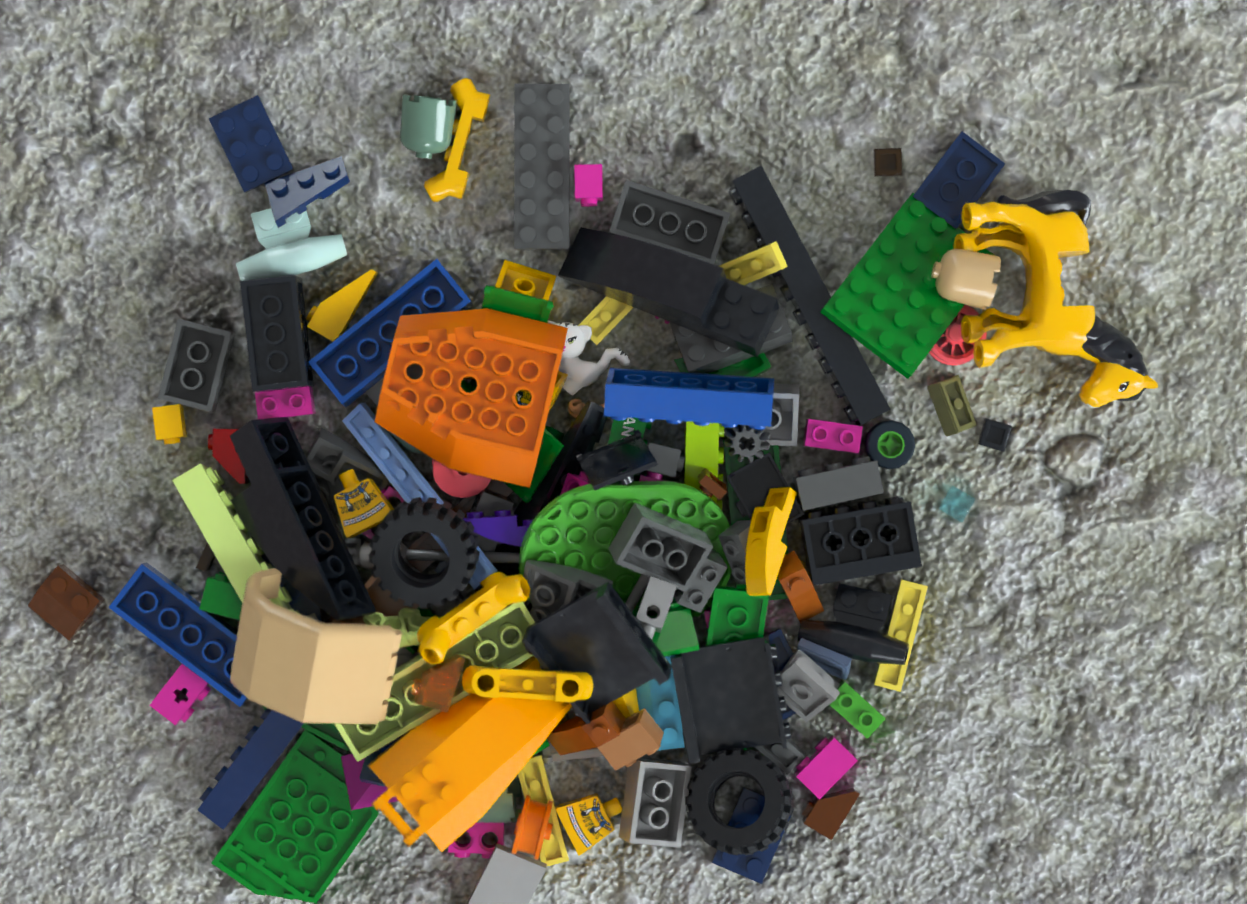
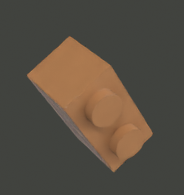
M644 708L625 719L618 737L597 748L616 771L623 766L630 767L638 758L645 754H654L661 746L660 743L664 732Z

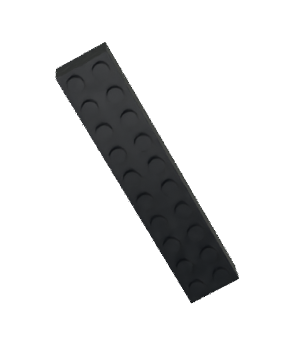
M762 165L734 179L730 184L731 189L728 192L735 206L741 205L744 211L741 217L747 229L753 228L757 237L754 239L757 248L759 249L777 241L788 267L772 273V276L774 278L778 276L783 286L779 289L786 302L792 301L796 309L792 314L798 325L804 324L809 333L805 338L812 350L817 349L821 359L818 360V363L824 374L830 373L834 383L830 384L836 397L843 398L847 407L843 408L850 423L856 422L857 425H862L891 410L853 337L820 312L831 296Z

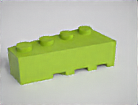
M686 421L684 484L701 492L703 491L699 488L701 484L699 483L698 475L704 468L708 469L723 482V474H718V464H723L724 447H719V437H724V427L721 423L699 426L693 422ZM714 495L710 497L722 510V500H717V497Z

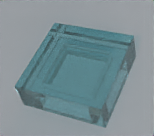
M951 485L938 509L963 522L976 499Z

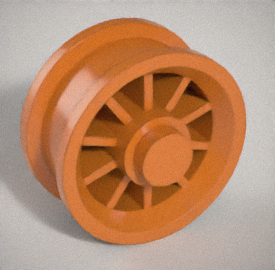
M526 795L522 813L518 815L514 830L516 836L512 854L516 855L520 851L532 854L535 860H539L544 839H550L553 824L548 823L553 801L549 800L545 804L531 800V795Z

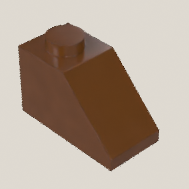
M851 788L826 794L820 800L817 797L813 802L809 800L801 812V815L804 816L802 819L803 823L832 841L859 797V791Z

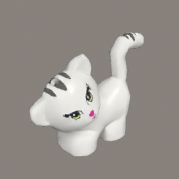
M548 320L550 324L568 328L558 371L568 374L563 388L569 394L574 395L582 387L596 382L600 375L608 368L613 358L617 359L623 367L629 365L630 360L627 354L619 348L606 349L597 364L579 359L578 355L582 353L585 343L592 336V328L588 325L577 326L569 322L556 323Z

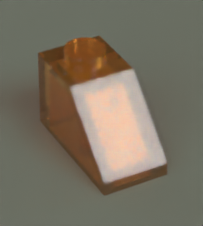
M456 654L440 664L423 671L420 679L415 678L411 690L415 703L448 713L465 658L462 655Z

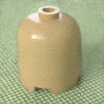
M963 249L947 251L940 262L934 263L932 278L936 279L937 292L947 300L986 310L987 307H990L997 289V284L992 283L994 271L1000 273L1001 259L999 256Z

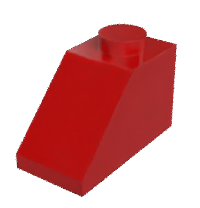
M213 429V434L208 435V450H212V456L239 484H247L248 477L230 438V435L238 429Z

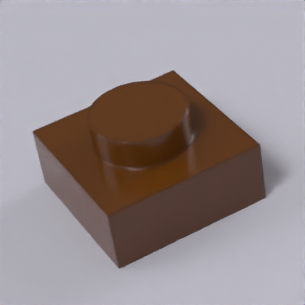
M704 468L698 475V480L701 484L699 488L707 496L712 497L714 495L720 500L727 493L726 484L708 469Z

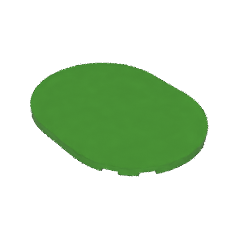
M633 481L627 485H620L619 482H615L595 491L591 484H586L555 498L532 521L520 548L519 574L524 577V568L527 560L544 561L580 569L613 581L612 587L625 603L641 574L616 564L608 548L634 503H638L704 531L713 545L712 550L719 552L727 566L726 571L717 586L726 587L732 570L718 536L728 529L730 525L722 510L709 496L696 488L682 483L670 481ZM644 591L643 595L641 596V598H640L639 602L637 603V605L642 602L643 597H644V594H645V591ZM713 593L701 613L690 609L692 618L700 616L711 606Z

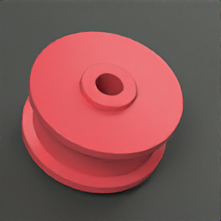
M968 305L963 306L930 350L929 354L938 362L957 366L965 364L974 358L975 342L966 343L961 335L962 318L965 315H980ZM984 333L980 339H986L987 333Z
M432 459L435 482L442 491L453 497L467 498L475 496L482 492L491 481L489 478L448 469Z

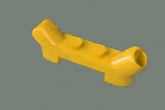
M468 78L457 81L450 88V93L454 100L457 101V105L462 113L460 120H454L452 135H455L453 146H449L445 152L444 161L448 162L446 170L431 177L424 183V188L433 202H439L448 196L462 200L469 178L468 172L459 169L473 119L484 122L490 94L477 91L472 80Z
M495 572L480 582L482 589L439 619L434 615L420 626L417 632V639L420 643L418 650L420 656L429 664H440L443 662L447 650L508 605L525 602L530 595L528 581L521 574L507 576L502 572Z
M472 665L465 669L462 678V685L467 693L489 698L508 697L574 702L590 698L593 690V680L587 672L493 668Z

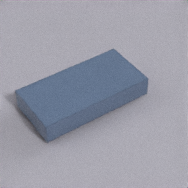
M801 638L797 650L803 651L826 673L843 680L847 679L850 673L851 658Z

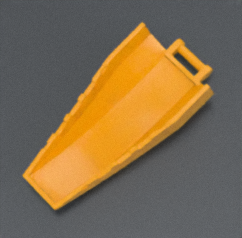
M535 656L512 668L541 670ZM469 694L403 734L367 765L388 788L371 804L376 810L380 809L404 837L403 842L408 847L426 832L436 847L442 852L485 815L572 707L571 703L542 699L489 698L477 694ZM393 796L397 798L419 824L414 830L409 827L388 802Z

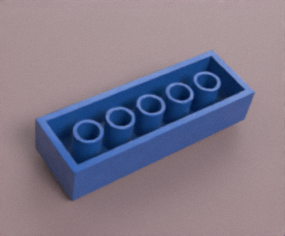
M436 259L308 361V363L346 408L384 378L400 316L464 311L470 309L473 303L438 259Z
M610 368L605 384L604 416H610L613 420H626L628 417L638 418L641 422H653L655 419L666 420L670 424L690 421L699 426L721 423L723 427L728 428L737 427L738 425H749L752 429H764L766 426L771 427L775 378Z
M147 562L142 563L108 608L241 707L248 698L230 682L238 631L216 614L199 610L201 604L199 601Z

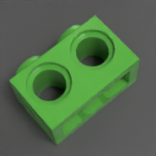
M842 679L837 688L840 694L830 706L868 739L886 718Z

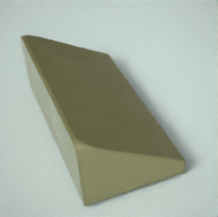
M959 375L927 387L945 436H951L977 426Z

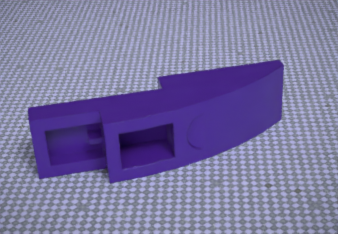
M511 510L494 511V516L484 517L483 512H468L467 518H463L466 523L471 521L474 526V533L514 546L522 545L523 538L534 520H522L523 525H517V514L511 515Z

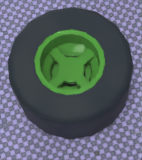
M894 420L881 421L874 425L866 435V454L870 457L871 461L877 460L878 467L885 469L900 468L907 464L913 456L915 450L914 436L911 430L901 422Z

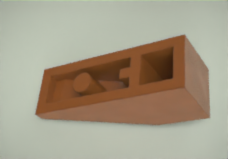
M792 551L784 555L777 578L801 624L802 620H808L824 612V609L796 552Z
M612 701L594 711L589 724H586L581 717L575 716L555 727L547 739L560 756L597 748L620 735L626 718Z

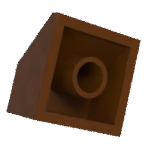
M62 564L58 565L39 587L28 607L70 641L105 598Z

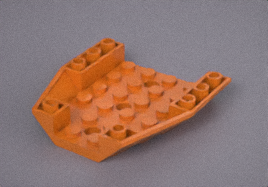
M492 309L400 316L374 422L448 469L530 488L568 328ZM414 364L420 366L423 371L422 376L415 380L410 379L406 374L407 368ZM473 378L477 383L476 390L470 393L463 391L461 388L462 380ZM527 391L531 396V402L525 406L519 405L515 400L517 392Z

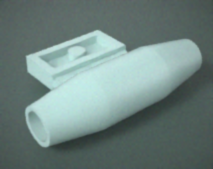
M270 208L251 213L258 242L265 250L237 262L236 267L240 281L291 276L319 269L347 256L342 234L309 237L311 225L307 211L300 215L297 212L285 219L286 224L278 228Z

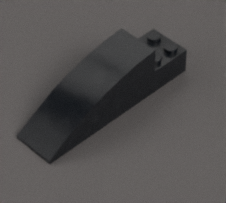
M580 227L558 274L560 278L755 357H758L780 309L777 298L727 279L722 267L651 243Z
M288 417L250 420L230 435L235 451L252 484L231 499L245 527L271 563L290 584L335 620L339 621L374 614L377 611Z

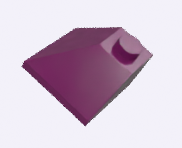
M353 754L341 756L350 809L356 810L373 806L371 803L388 788L360 781L359 777L365 758L357 762ZM393 796L388 802L392 803L398 800Z

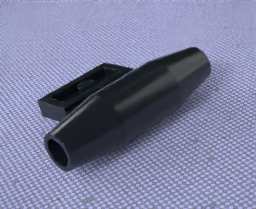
M841 583L838 585L833 606L835 621L802 620L798 632L799 642L803 638L851 659L868 663L905 665L909 650L908 643L879 632L887 623L893 599L891 594Z

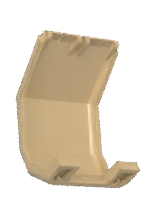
M278 569L263 570L251 575L247 580L230 676L232 685L250 701L302 723L378 724V722L385 720L388 707L387 699L390 697L393 682L392 675H394L398 653L393 652L399 650L402 631L393 629L390 625L320 623L268 600L278 597L282 575Z

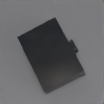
M769 452L764 454L762 459L757 458L752 463H748L726 476L739 500L735 503L742 517L748 516L750 520L752 519L755 507H764L770 488L789 487ZM796 499L794 500L787 524L804 515Z

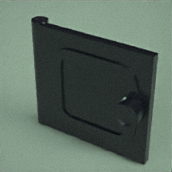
M639 429L633 431V435L581 455L578 453L575 455V460L580 464L594 491L619 481L620 485L630 484L634 480L633 475L658 465L653 454L642 439V433Z

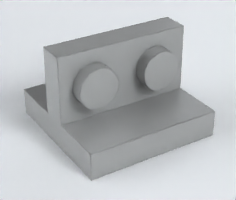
M797 650L791 656L781 671L783 686L778 687L779 697L785 696L786 704L806 722L835 701L840 694L837 690L840 684L801 650Z

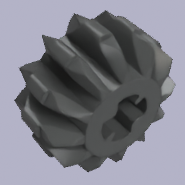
M738 425L732 429L725 430V436L728 438L724 440V446L731 447L729 449L730 456L738 453L739 462H742L744 457H748V461L752 463L754 455L762 459L764 457L763 450H769L770 443L767 441L771 437L770 432L765 431L766 427L764 429H752L749 425ZM743 437H745L746 439H749L751 437L752 442H750L749 440L742 441Z

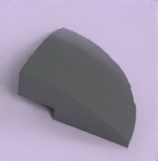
M321 427L306 454V458L330 511L333 514H338L334 495L345 490L339 478L340 474L353 469L359 482L370 478L381 491L387 486L389 480L369 456Z
M527 560L525 563L524 578L530 586L529 598L532 604L530 613L535 623L607 582L611 586L613 584V581L596 574L565 565L536 560Z

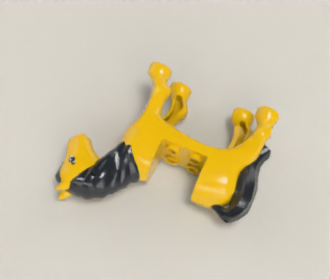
M1054 190L1040 192L1020 200L1001 195L997 199V203L994 201L984 204L975 202L965 203L962 208V224L965 229L972 231L971 233L957 234L954 240V249L978 252L995 246L1012 250L1020 256L1025 267L1026 278L1024 301L1019 316L1009 315L995 308H988L986 310L983 309L979 316L965 315L962 318L961 335L963 341L966 343L975 342L973 353L976 366L979 368L992 366L1002 352L1024 346H1034L1039 350L1055 355H1072L1095 363L1091 376L1081 386L1079 393L1081 401L1090 408H1098L1114 400L1135 401L1139 399L1146 388L1155 389L1158 387V383L1148 376L1143 356L1136 348L1134 342L1111 324L1101 321L1095 315L1094 306H1063L1062 302L1064 301L1065 294L1060 281L1062 263L1059 258L1079 256L1090 252L1086 224L1091 212V200L1086 194L1074 190ZM985 222H1004L994 228L981 227ZM997 329L990 340L980 339L984 333Z

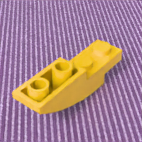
M791 487L770 488L764 507H755L748 532L745 558L747 594L750 596H770L772 594L787 546L781 542V538L797 494Z

